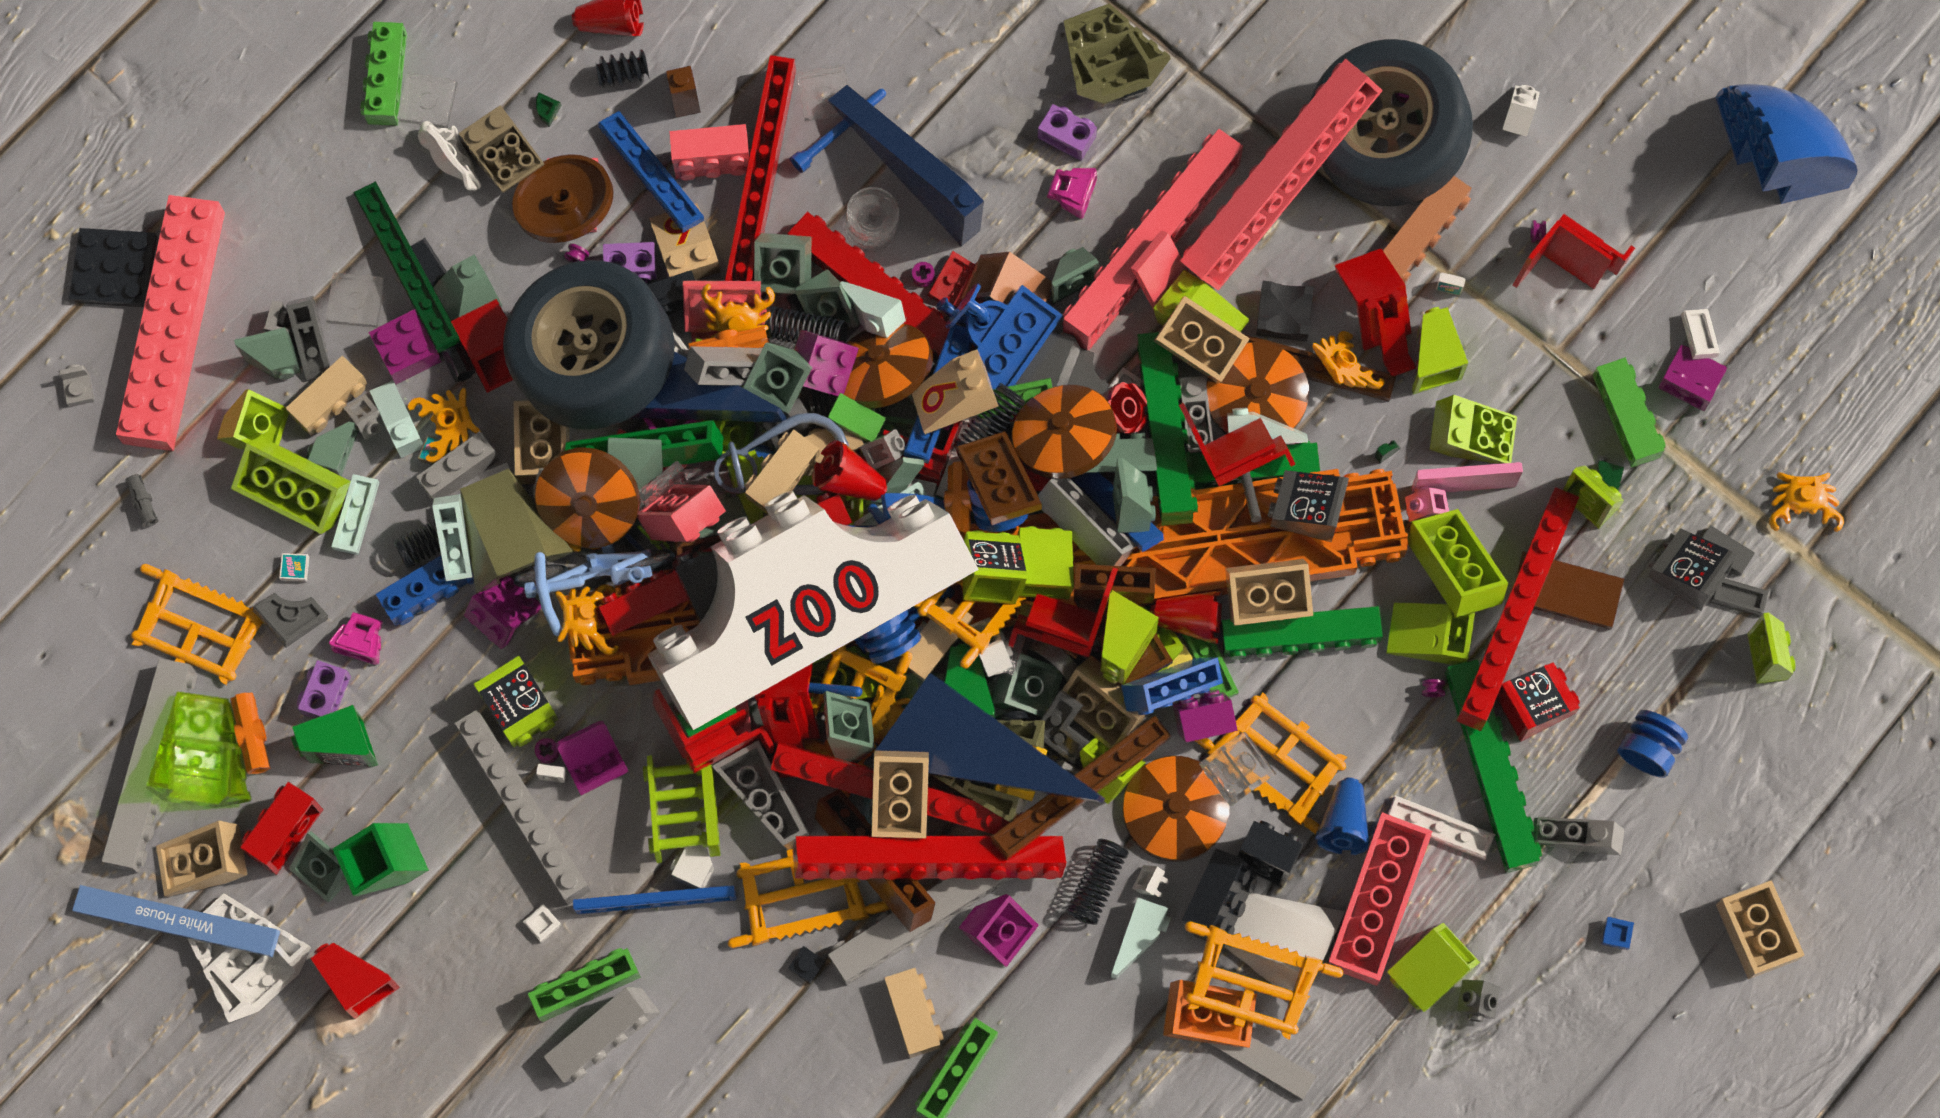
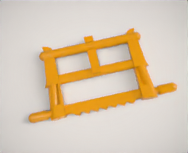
M142 564L140 566L141 573L155 579H160L152 601L147 603V608L138 630L131 633V638L134 640L131 645L138 647L147 645L175 657L176 662L189 663L219 676L220 681L227 686L228 681L236 679L235 670L248 649L252 647L249 644L263 624L261 619L253 612V607H246L242 600L236 602L234 597L228 599L225 593L219 595L216 589L210 591L207 585L201 587L198 582L193 584L190 578L186 580L180 579L178 575L167 569H164L162 572L151 565ZM174 589H179L246 618L236 639L164 609ZM159 618L189 631L181 649L150 636ZM198 635L230 648L222 666L191 653Z
M963 579L957 581L956 583L963 586ZM947 588L916 604L914 607L918 608L919 616H927L950 635L952 633L971 647L960 661V666L966 669L970 667L978 653L981 655L984 653L991 637L1000 633L999 629L1005 627L1004 622L1010 620L1009 615L1016 613L1015 608L1020 607V601L1026 600V597L1019 596L1016 604L1004 603L981 633L961 621L976 601L963 600L952 615L935 605Z
M845 644L831 652L832 657L820 683L831 684L840 663L843 662L857 670L851 686L862 688L867 676L886 686V690L872 718L875 741L880 738L878 732L884 729L882 723L888 720L886 715L892 711L890 706L896 702L894 698L896 692L900 691L906 681V676L903 674L906 673L912 654L908 651L903 653L896 667V672L874 664L866 657L847 650ZM809 693L813 697L812 706L815 716H817L822 703H824L823 694ZM818 739L803 740L804 747L807 750L834 757L827 739L825 743ZM870 752L861 761L855 764L866 766L864 765V762L868 757L872 755V753ZM842 790L847 798H849L851 793Z
M1262 692L1260 697L1255 695L1251 698L1252 705L1236 720L1238 731L1226 733L1215 745L1208 738L1195 740L1204 749L1209 750L1207 754L1219 763L1223 762L1226 764L1230 773L1236 772L1238 779L1243 778L1246 785L1251 784L1254 791L1260 792L1261 797H1267L1270 804L1275 803L1277 810L1284 809L1295 823L1300 826L1302 823L1305 824L1304 826L1316 835L1320 824L1312 818H1308L1307 815L1319 796L1324 797L1325 789L1336 772L1346 769L1344 760L1347 757L1342 754L1335 755L1306 733L1310 726L1303 721L1297 726L1268 703L1267 696ZM1262 712L1291 734L1280 749L1250 727ZM1243 735L1309 785V788L1296 804L1229 754ZM1299 740L1328 762L1317 777L1287 756Z
M793 849L786 850L788 855L786 858L750 866L748 863H739L741 868L737 870L736 875L738 878L743 879L746 902L744 910H748L751 935L745 934L730 938L727 945L730 948L749 945V943H752V946H757L769 942V939L772 938L781 940L785 935L791 938L795 933L800 936L805 930L811 933L815 928L820 931L824 926L831 928L834 924L840 926L844 921L850 919L852 921L864 920L869 918L868 914L885 912L890 908L884 901L869 904V906L865 907L857 884L861 882L858 878L822 879L804 884L803 879H795ZM791 868L795 886L758 894L754 876ZM844 885L848 909L766 928L761 905Z
M1190 921L1185 924L1187 932L1203 937L1207 936L1202 961H1197L1198 969L1192 993H1188L1185 998L1189 1003L1187 1008L1197 1009L1204 1007L1235 1017L1233 1024L1244 1027L1245 1021L1280 1030L1282 1035L1290 1040L1291 1034L1295 1035L1298 1032L1296 1024L1310 997L1307 994L1318 971L1335 978H1340L1343 975L1341 968L1326 963L1322 964L1323 960L1306 955L1305 957L1299 956L1297 950L1289 952L1288 948L1280 949L1278 945L1270 946L1269 942L1261 943L1259 939L1251 941L1250 936L1242 937L1240 933L1231 935L1213 925L1207 928V926ZM1223 944L1300 967L1293 991L1215 967ZM1211 978L1245 988L1239 1007L1205 997ZM1254 991L1289 1001L1284 1019L1279 1020L1250 1011Z

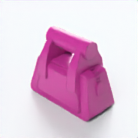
M1073 168L1071 171L1056 169L1047 198L1058 201L1063 209L1079 219H1083L1097 182L1096 169ZM1062 181L1066 183L1064 190H1060Z
M353 612L347 625L343 624L329 641L332 651L378 665L381 651V637L378 634L382 628L383 621ZM362 625L370 629L369 631H365L357 628V626Z

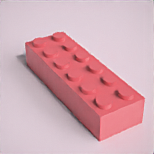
M1381 813L1327 964L1341 968L1343 974L1375 986L1378 985L1433 831Z

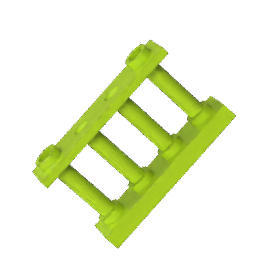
M652 755L647 756V766H643L644 782H649L653 834L652 838H648L649 853L655 854L657 863H662L661 850L703 845V848L708 847L710 857L721 856L713 764L696 772L697 776H702V783L698 784V787L657 791L656 778L696 773H693L687 764L655 767ZM699 797V800L704 799V807L700 808L699 811L658 815V802ZM701 821V824L706 823V831L702 832V835L660 839L659 826Z

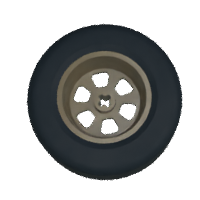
M1400 39L1368 42L1340 56L1323 73L1315 86L1310 101L1315 96L1317 88L1321 84L1326 83L1331 77L1335 66L1347 59L1383 90L1377 97L1381 98L1383 107L1376 113L1367 109L1357 121V123L1360 121L1372 122V132L1365 136H1359L1356 123L1322 164L1325 173L1331 181L1351 197L1377 206H1401L1415 203L1443 188L1462 166L1471 144L1473 130L1470 104L1461 81L1450 64L1426 46ZM1394 93H1402L1409 96V100L1403 107L1392 105ZM1418 109L1422 110L1423 123L1421 125L1408 124V114ZM1407 133L1416 138L1411 144L1400 149L1397 142L1400 136ZM1381 138L1388 141V151L1386 153H1377L1371 150L1372 145L1377 139Z
M601 260L569 263L549 271L533 282L515 303L506 323L503 340L504 356L509 373L534 408L543 416L559 425L583 430L610 427L633 417L643 410L656 397L665 384L673 364L675 348L674 335L669 318L648 285L629 269ZM607 320H613L618 325V329L608 335H604L601 332V328ZM593 321L591 327L586 329L579 328L581 325ZM570 334H573L574 338L572 343L570 345L562 346L566 338ZM617 344L609 356L604 354L608 345ZM575 355L578 360L571 370L563 368L560 364L561 360L567 356ZM599 361V364L586 369L587 363Z

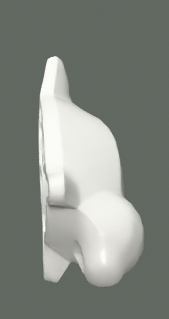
M429 121L422 122L418 132L419 143L430 151L435 164L445 173L463 180L466 189H479L481 183L474 172L473 163L466 149L458 138L457 128L454 125L448 129L437 128Z

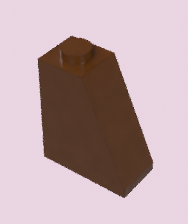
M691 66L667 70L666 76L676 118L701 113Z

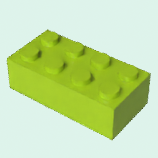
M260 436L246 444L231 489L322 534L335 526L351 481Z
M1459 509L1412 521L1408 545L1456 617L1503 604L1508 582Z

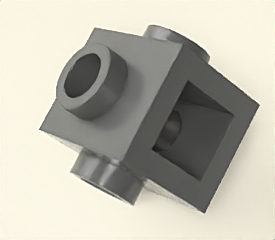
M1462 980L1457 1012L1467 1015V1020L1473 1022H1483L1484 1018L1495 1019L1500 987L1484 980Z

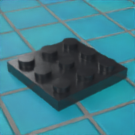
M79 228L69 294L70 302L144 307L153 269L157 235L153 232Z

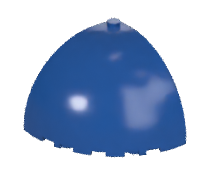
M1759 84L1727 86L1717 93L1715 98L1736 163L1740 165L1753 162L1763 192L1776 189L1781 204L1850 188L1858 171L1851 150L1833 122L1811 102L1785 89Z

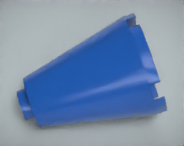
M1347 777L1337 783L1316 832L1317 844L1327 851L1342 854V850H1351L1350 855L1364 853L1368 849L1369 835L1364 787L1355 778Z

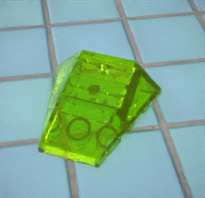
M176 692L146 785L147 790L166 802L212 808L241 804L252 800L250 791H247L245 782L247 777L245 769H242L240 760L241 750L235 738V724L229 699Z

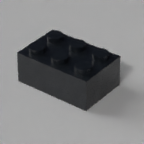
M1253 821L1240 848L1238 857L1245 859L1258 877L1283 888L1303 844L1299 842L1298 837L1285 832L1283 835L1275 831V827L1268 822L1260 821L1258 823Z
M1215 849L1182 918L1184 924L1190 921L1207 926V928L1213 925L1225 930L1228 934H1234V925L1238 917H1241L1245 911V902L1249 893H1253L1257 885V875L1245 859L1220 849ZM1193 934L1195 937L1202 939L1204 941H1206L1207 936L1203 937L1200 935Z

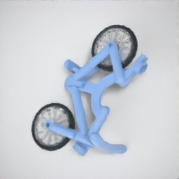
M611 544L602 547L603 554H589L586 556L587 562L571 570L560 564L545 565V555L542 552H538L534 557L535 566L518 574L514 578V584L525 588L527 598H534L536 593L538 594L542 611L552 633L555 636H559L562 626L552 607L549 593L578 588L584 585L586 579L593 577L598 579L600 576L605 575L611 576L614 585H620L629 580L639 583L644 578L651 577L655 569L672 562L675 558L674 552L665 549L651 551L647 549L637 552L615 553L614 545Z

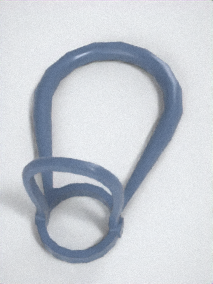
M816 413L796 414L783 420L740 450H736L734 443L729 442L728 450L718 458L714 467L715 479L718 485L725 491L737 494L745 493L746 488L744 487L738 455L745 457L751 463L753 474L757 476V465L748 454V450L799 424L813 423L822 426L834 436L835 440L844 442L847 446H849V443L842 429L831 419ZM729 456L732 458L738 484L737 488L726 486L719 476L720 464ZM796 485L793 489L795 495H818L825 492L819 490L814 485Z

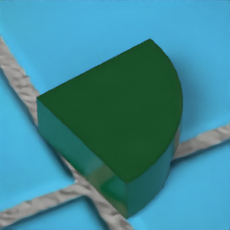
M538 92L536 97L538 115L546 125L551 126L562 106L561 102Z
M1391 440L1389 444L1384 443L1377 448L1375 458L1381 464L1400 450L1401 447L1395 440Z
M1599 460L1597 472L1601 475L1602 481L1609 487L1613 486L1619 491L1624 467Z

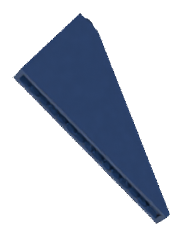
M848 85L828 99L831 106L847 121L854 131L961 247L980 232L984 200L965 180Z
M615 322L606 335L618 329V325ZM617 344L608 345L604 354L609 356ZM675 351L669 376L662 389L643 410L631 417L776 423L787 419L780 407L738 385H698L684 370L687 358ZM599 361L587 363L586 369L599 364Z
M931 673L875 750L929 752L928 775L1103 803L1105 800L1099 793Z

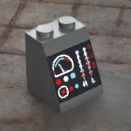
M1285 470L1283 479L1277 478L1274 493L1279 495L1277 502H1271L1267 516L1272 518L1270 527L1332 542L1349 478Z
M1680 528L1676 535L1671 533L1663 544V547L1666 548L1661 555L1656 553L1648 566L1651 570L1648 577L1696 609L1702 611L1730 572L1737 554Z

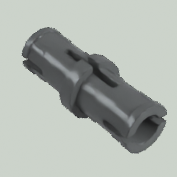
M139 474L129 476L125 482L131 493L132 506L136 508L142 526L150 527L158 523V518L151 503L153 501L151 494L147 493L142 476Z

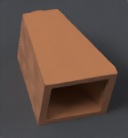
M1011 252L981 254L961 299H964L974 285L979 284L981 288L975 301L979 304L986 301H1000L1007 305L1019 286L1023 285L1046 302L1051 295L1052 281Z

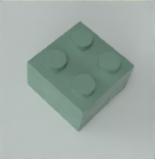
M761 233L755 240L754 281H761V291L765 292L766 287H770L775 293L796 294V287L811 279L812 237Z

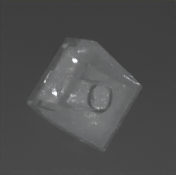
M1245 731L1199 763L1205 775L1213 782L1219 790L1221 797L1227 801L1230 807L1276 775V772Z

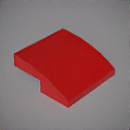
M952 251L927 296L937 302L943 297H947L948 301L957 308L962 301L961 297L977 262L974 264Z

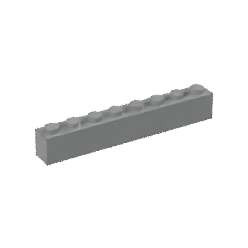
M159 658L102 858V862L108 867L139 873L140 866L143 867L147 859L146 845L148 841H151L154 834L153 820L161 809L160 795L162 789H166L169 780L167 770L169 764H173L176 755L174 745L176 739L181 737L183 724H181L183 714L188 712L190 706L189 692L190 689L195 687L197 681V674L190 664Z
M478 709L455 723L567 905L573 903L574 899H579L589 893L591 890Z
M950 878L943 880L937 885L933 882L924 887L936 902L931 921L909 932L894 913L885 912L876 919L877 923L872 927L864 926L853 934L854 938L847 943L843 940L835 944L831 948L832 952L828 954L829 959L847 986L1013 878L999 880L992 878H976L973 880Z

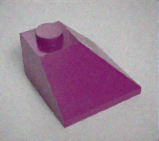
M1004 894L975 906L958 928L978 947L1007 967L1039 925L1010 895Z

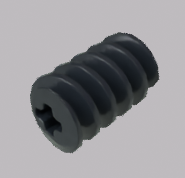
M643 49L639 51L638 57L635 56L633 51H630L629 59H626L624 54L620 53L619 61H616L613 54L610 55L609 62H606L604 57L600 56L599 64H596L600 88H604L605 80H607L610 87H613L615 79H617L620 85H624L625 77H627L630 83L634 82L635 75L640 82H643L645 74L650 79L647 59Z

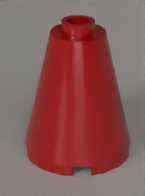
M592 0L575 8V12H572V23L581 32L638 37L641 36L644 28V22L639 23V15L643 14L641 0Z
M1121 382L1101 394L1113 410L1117 423V433L1132 434L1140 431L1145 426L1148 419V414L1145 415L1144 408L1147 406V400L1137 385Z
M838 440L830 442L820 453L824 456L821 463L816 462L814 465L812 483L819 490L873 502L881 499V495L887 491L886 479L844 442Z
M1211 591L1157 599L1156 604H1151L1150 613L1159 617L1158 627L1217 644L1218 639L1214 638V633H1220L1222 603L1217 602V597H1222L1221 591Z

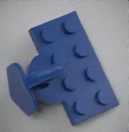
M979 284L974 285L957 308L948 301L947 297L939 300L936 309L942 310L950 317L945 327L948 329L952 328L957 322L966 328L969 341L976 347L975 350H978L993 389L999 383L1005 386L1016 384L1063 316L1023 285L1019 286L1007 305L1000 301H986L979 304L975 301L981 288Z

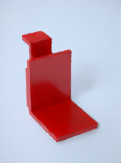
M1563 214L1528 256L1512 286L1517 288L1544 255L1595 289L1606 269L1617 276L1628 262L1635 247L1631 245L1623 255L1606 244L1600 237Z
M1378 249L1336 264L1335 270L1356 302L1364 351L1380 345L1383 364L1391 376L1415 369V364L1408 354L1406 335L1412 334L1406 285L1384 251Z
M1184 403L1179 405L1218 486L1282 455H1285L1291 467L1296 465L1282 436L1280 435L1272 439L1261 418L1204 445Z
M964 420L954 423L944 450L934 448L929 464L924 463V466L916 475V479L937 483V487H939L954 448L953 443L957 440ZM884 430L883 436L889 433L890 431ZM901 436L906 447L909 438Z
M1113 567L1098 613L1037 594L1029 616L1018 615L1008 646L1014 647L1017 636L1020 634L1089 657L1118 569Z
M812 664L755 695L764 728L776 746L777 742L780 741L805 749L803 740L821 738L808 692ZM778 772V773H779V777H781V778H782V777H795V776H791V775H788V774H784V773Z
M660 689L654 691L653 706L683 759H686V763L693 773L712 765L759 739L768 755L773 753L775 746L764 726L750 733L746 731L738 736L736 735L735 731L743 728L747 713L744 709L687 738Z

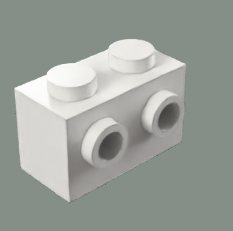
M988 617L970 626L981 633L991 619ZM1001 628L998 635L991 637L982 655L978 653L980 662L988 677L1001 674L1006 669L1013 667L1009 658L1013 655L1011 647L1008 646L1009 643L1006 641Z

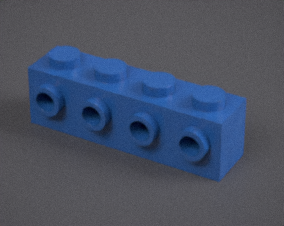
M440 555L376 593V596L395 626L399 624L405 625L413 620L415 614L422 610L423 612L431 610L436 606L437 601L444 597L450 598L459 592V588L466 584H474L473 571L471 578L446 581L442 556Z
M1218 657L1194 658L1121 685L1126 711H1138V715L1153 713L1156 708L1171 706L1174 701L1187 700L1193 694L1210 691L1209 688L1222 684L1223 681Z

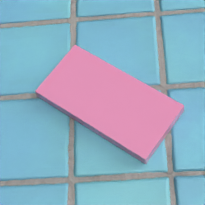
M1522 463L1418 470L1411 486L1412 494L1415 493L1414 490L1422 487L1445 490L1446 493L1516 487L1523 473Z

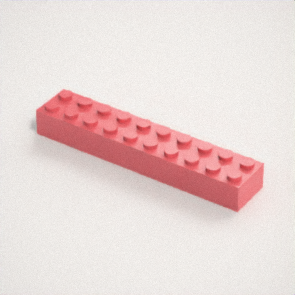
M1347 59L1336 65L1331 77L1326 83L1321 84L1317 88L1313 99L1309 104H1305L1300 109L1299 116L1283 130L1282 137L1277 143L1268 148L1264 159L1251 169L1249 177L1234 190L1232 198L1228 203L1218 209L1214 220L1210 225H1206L1201 230L1200 237L1184 251L1183 258L1180 261L1199 278L1219 291L1383 90Z
M1220 129L1214 135L1209 134L1202 143V150L1198 154L1196 152L1193 153L1186 164L1188 167L1184 172L1179 171L1171 182L1173 184L1168 191L1163 190L1156 200L1157 205L1153 210L1148 209L1140 220L1142 222L1137 229L1132 228L1125 238L1127 242L1122 248L1117 247L1109 258L1111 260L1109 264L1098 269L1094 276L1096 280L1091 286L1086 285L1081 290L1078 302L1067 307L1062 316L1064 317L1062 323L1063 332L1073 335L1080 348L1090 351L1141 288L1131 270L1136 260L1161 230L1169 233L1174 245H1176L1240 166L1243 145Z
M168 196L116 436L124 445L174 451L225 215L218 201Z

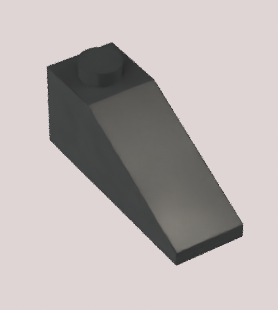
M314 296L289 301L286 305L306 380L321 376L330 367Z

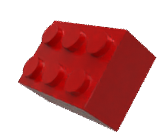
M289 781L285 786L282 785L276 791L274 802L269 808L263 809L258 817V824L253 830L250 829L242 839L243 844L240 847L250 858L275 875L279 873L324 810L313 797Z

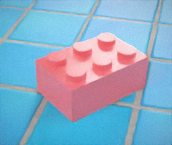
M746 124L669 131L671 157L676 179L688 181L701 176L717 178L723 174L741 176L747 172L750 150Z
M674 484L640 510L637 518L651 540L690 543L700 536L699 532L705 527H711L720 520L719 516L726 512L710 485Z

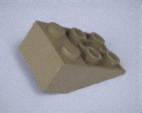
M501 105L459 132L461 143L502 193L545 165Z

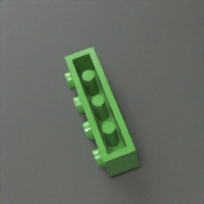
M373 22L372 31H368V45L371 46L370 54H366L365 58L368 77L363 79V91L366 92L365 100L361 101L360 108L361 115L365 116L367 124L398 126L407 32L403 23Z
M1625 357L1596 367L1592 376L1631 468L1659 459L1665 451V441L1663 436L1656 431L1654 426L1656 424L1655 417L1651 410H1647L1645 393L1641 387L1638 388L1635 381L1636 373L1632 364L1628 365Z
M622 948L610 952L607 955L608 957L600 961L597 959L584 964L583 968L578 971H568L558 976L556 981L549 984L544 982L535 986L528 995L540 1021L543 1023L641 978L628 948L624 950Z
M974 1018L971 1024L967 1022L959 1034L961 1037L960 1042L956 1047L954 1045L950 1047L944 1057L947 1060L942 1070L937 1068L929 1081L932 1083V1086L927 1093L923 1091L915 1103L918 1107L916 1109L917 1115L922 1118H947L997 1039V1031Z

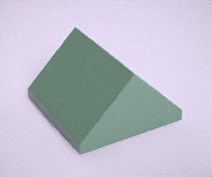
M828 269L796 287L795 293L806 314L810 313L811 316L815 314L816 317L821 315L822 318L826 316L827 320L832 318L833 320L837 319L838 322L845 320L847 328L859 326L860 322L842 284ZM813 317L812 323H811L812 328H813V325H814V322H815V318H814V317ZM820 318L817 321L816 330L819 328ZM825 319L822 323V330L825 327ZM830 320L829 323H828V328H827V329H830L831 320Z
M766 342L743 388L780 407L782 411L789 414L812 367L796 350Z
M312 831L308 832L289 870L325 901L330 902L347 884V881L333 849Z

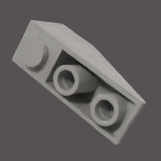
M1205 376L1179 378L1182 400H1179V403H1184L1204 445L1213 441ZM1185 419V422L1182 423L1183 428L1187 429L1188 434L1187 450L1190 453L1202 452Z
M1538 817L1535 842L1538 841L1542 845L1594 854L1621 855L1624 829L1615 821Z

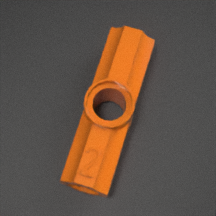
M762 326L740 332L724 330L717 333L714 338L688 344L689 348L691 346L763 348L768 339L765 327Z
M958 461L948 466V490L944 492L945 511L950 514L962 539H964L966 532L970 531L973 503L970 500L967 488L969 477L961 461Z
M252 692L236 694L230 699L236 721L234 731L238 745L242 748L245 769L249 775L261 774L271 768L265 746L267 741L266 732L262 720L259 719L256 699Z

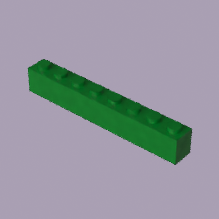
M1159 332L1137 334V351L1142 388L1147 400L1145 409L1146 415L1148 414L1149 438H1153L1157 465L1154 475L1161 526L1193 523V513L1198 512L1197 498L1191 495V490L1195 489L1193 474H1188V467H1191L1190 451L1185 452L1184 445L1188 444L1187 429H1182L1181 422H1185V417L1178 404V400H1182L1181 386L1175 383V378L1179 377L1177 362H1172V356L1175 355L1154 342Z
M1478 659L1449 666L1444 673L1457 716H1459L1479 668ZM1492 707L1482 731L1460 723L1491 828L1493 834H1495V841L1505 873H1510L1536 866L1540 861L1539 857H1542V851L1539 842H1534L1532 832H1534L1533 821L1530 816H1526L1524 810L1526 799L1523 791H1519L1516 781L1519 780L1516 767L1511 766L1508 756H1511V751L1507 740L1503 741L1500 732L1503 731L1501 718L1499 715H1495Z

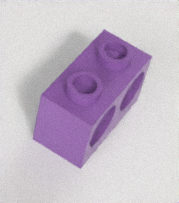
M1052 104L1038 127V139L1080 161L1083 160L1097 134V127L1091 120L1079 118L1073 115L1072 111L1064 106L1058 107ZM1054 122H1061L1063 126L1060 128L1053 127L1051 124ZM1081 133L1086 137L1084 139H1076L1074 135Z
M654 242L603 244V261L611 263L623 262V267L638 275L645 283L657 280V260ZM642 260L649 262L645 267L637 266V263Z
M317 660L315 667L312 666L308 671V684L305 691L302 690L297 699L298 710L301 714L315 719L337 711L351 678L349 672L346 669ZM325 675H333V679L329 684H321V679ZM323 699V704L320 708H311L314 700Z

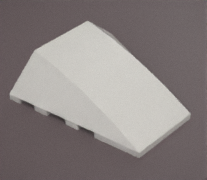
M1249 893L1245 902V911L1241 917H1238L1234 925V934L1240 933L1242 937L1250 936L1251 941L1259 939L1261 943L1269 942L1270 946L1278 945L1280 949L1288 948L1289 952L1297 950L1299 956L1302 957L1306 955L1323 960L1345 911ZM1225 944L1227 950L1241 961H1244L1253 971L1264 977L1272 985L1293 991L1300 967Z
M222 894L203 913L278 929L280 935L273 957L187 938L197 959L201 963L203 972L207 980H209L218 1002L223 1008L228 1022L259 1012L300 974L311 949L303 941L293 937L290 933L275 926L226 894Z

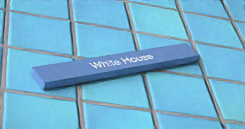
M83 885L79 887L72 911L84 915L273 957L280 935L278 929Z

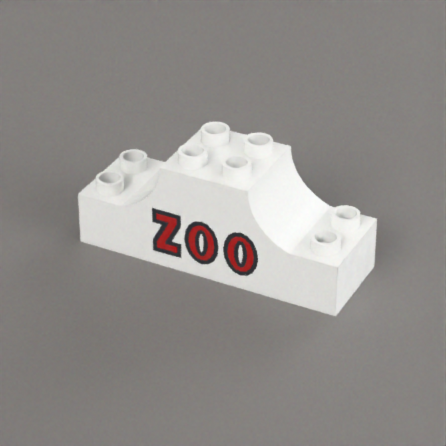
M787 491L765 504L769 515L750 525L746 517H741L724 525L717 532L722 541L711 546L717 563L718 580L715 596L708 612L698 626L688 632L684 631L682 625H677L657 635L653 639L657 649L647 654L677 710L694 730L979 570L950 514L927 499L919 502L916 495H910L893 503L887 509L891 519L874 527H851L833 522L822 507L805 495L796 498L793 491Z

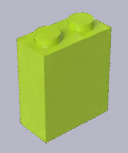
M1033 526L1019 528L1017 535L1020 538L1027 572V580L1019 596L1036 597L1037 594L1049 598L1069 599L1074 588L1072 531H1066L1061 528L1038 529Z

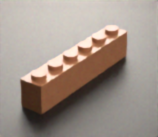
M1456 176L1443 188L1422 201L1383 250L1405 284L1412 275L1409 273L1414 266L1418 268L1425 260L1427 255L1424 253L1429 247L1433 249L1442 237L1439 235L1444 228L1448 230L1456 220L1454 215L1459 209L1464 211L1471 201L1469 195L1472 188Z

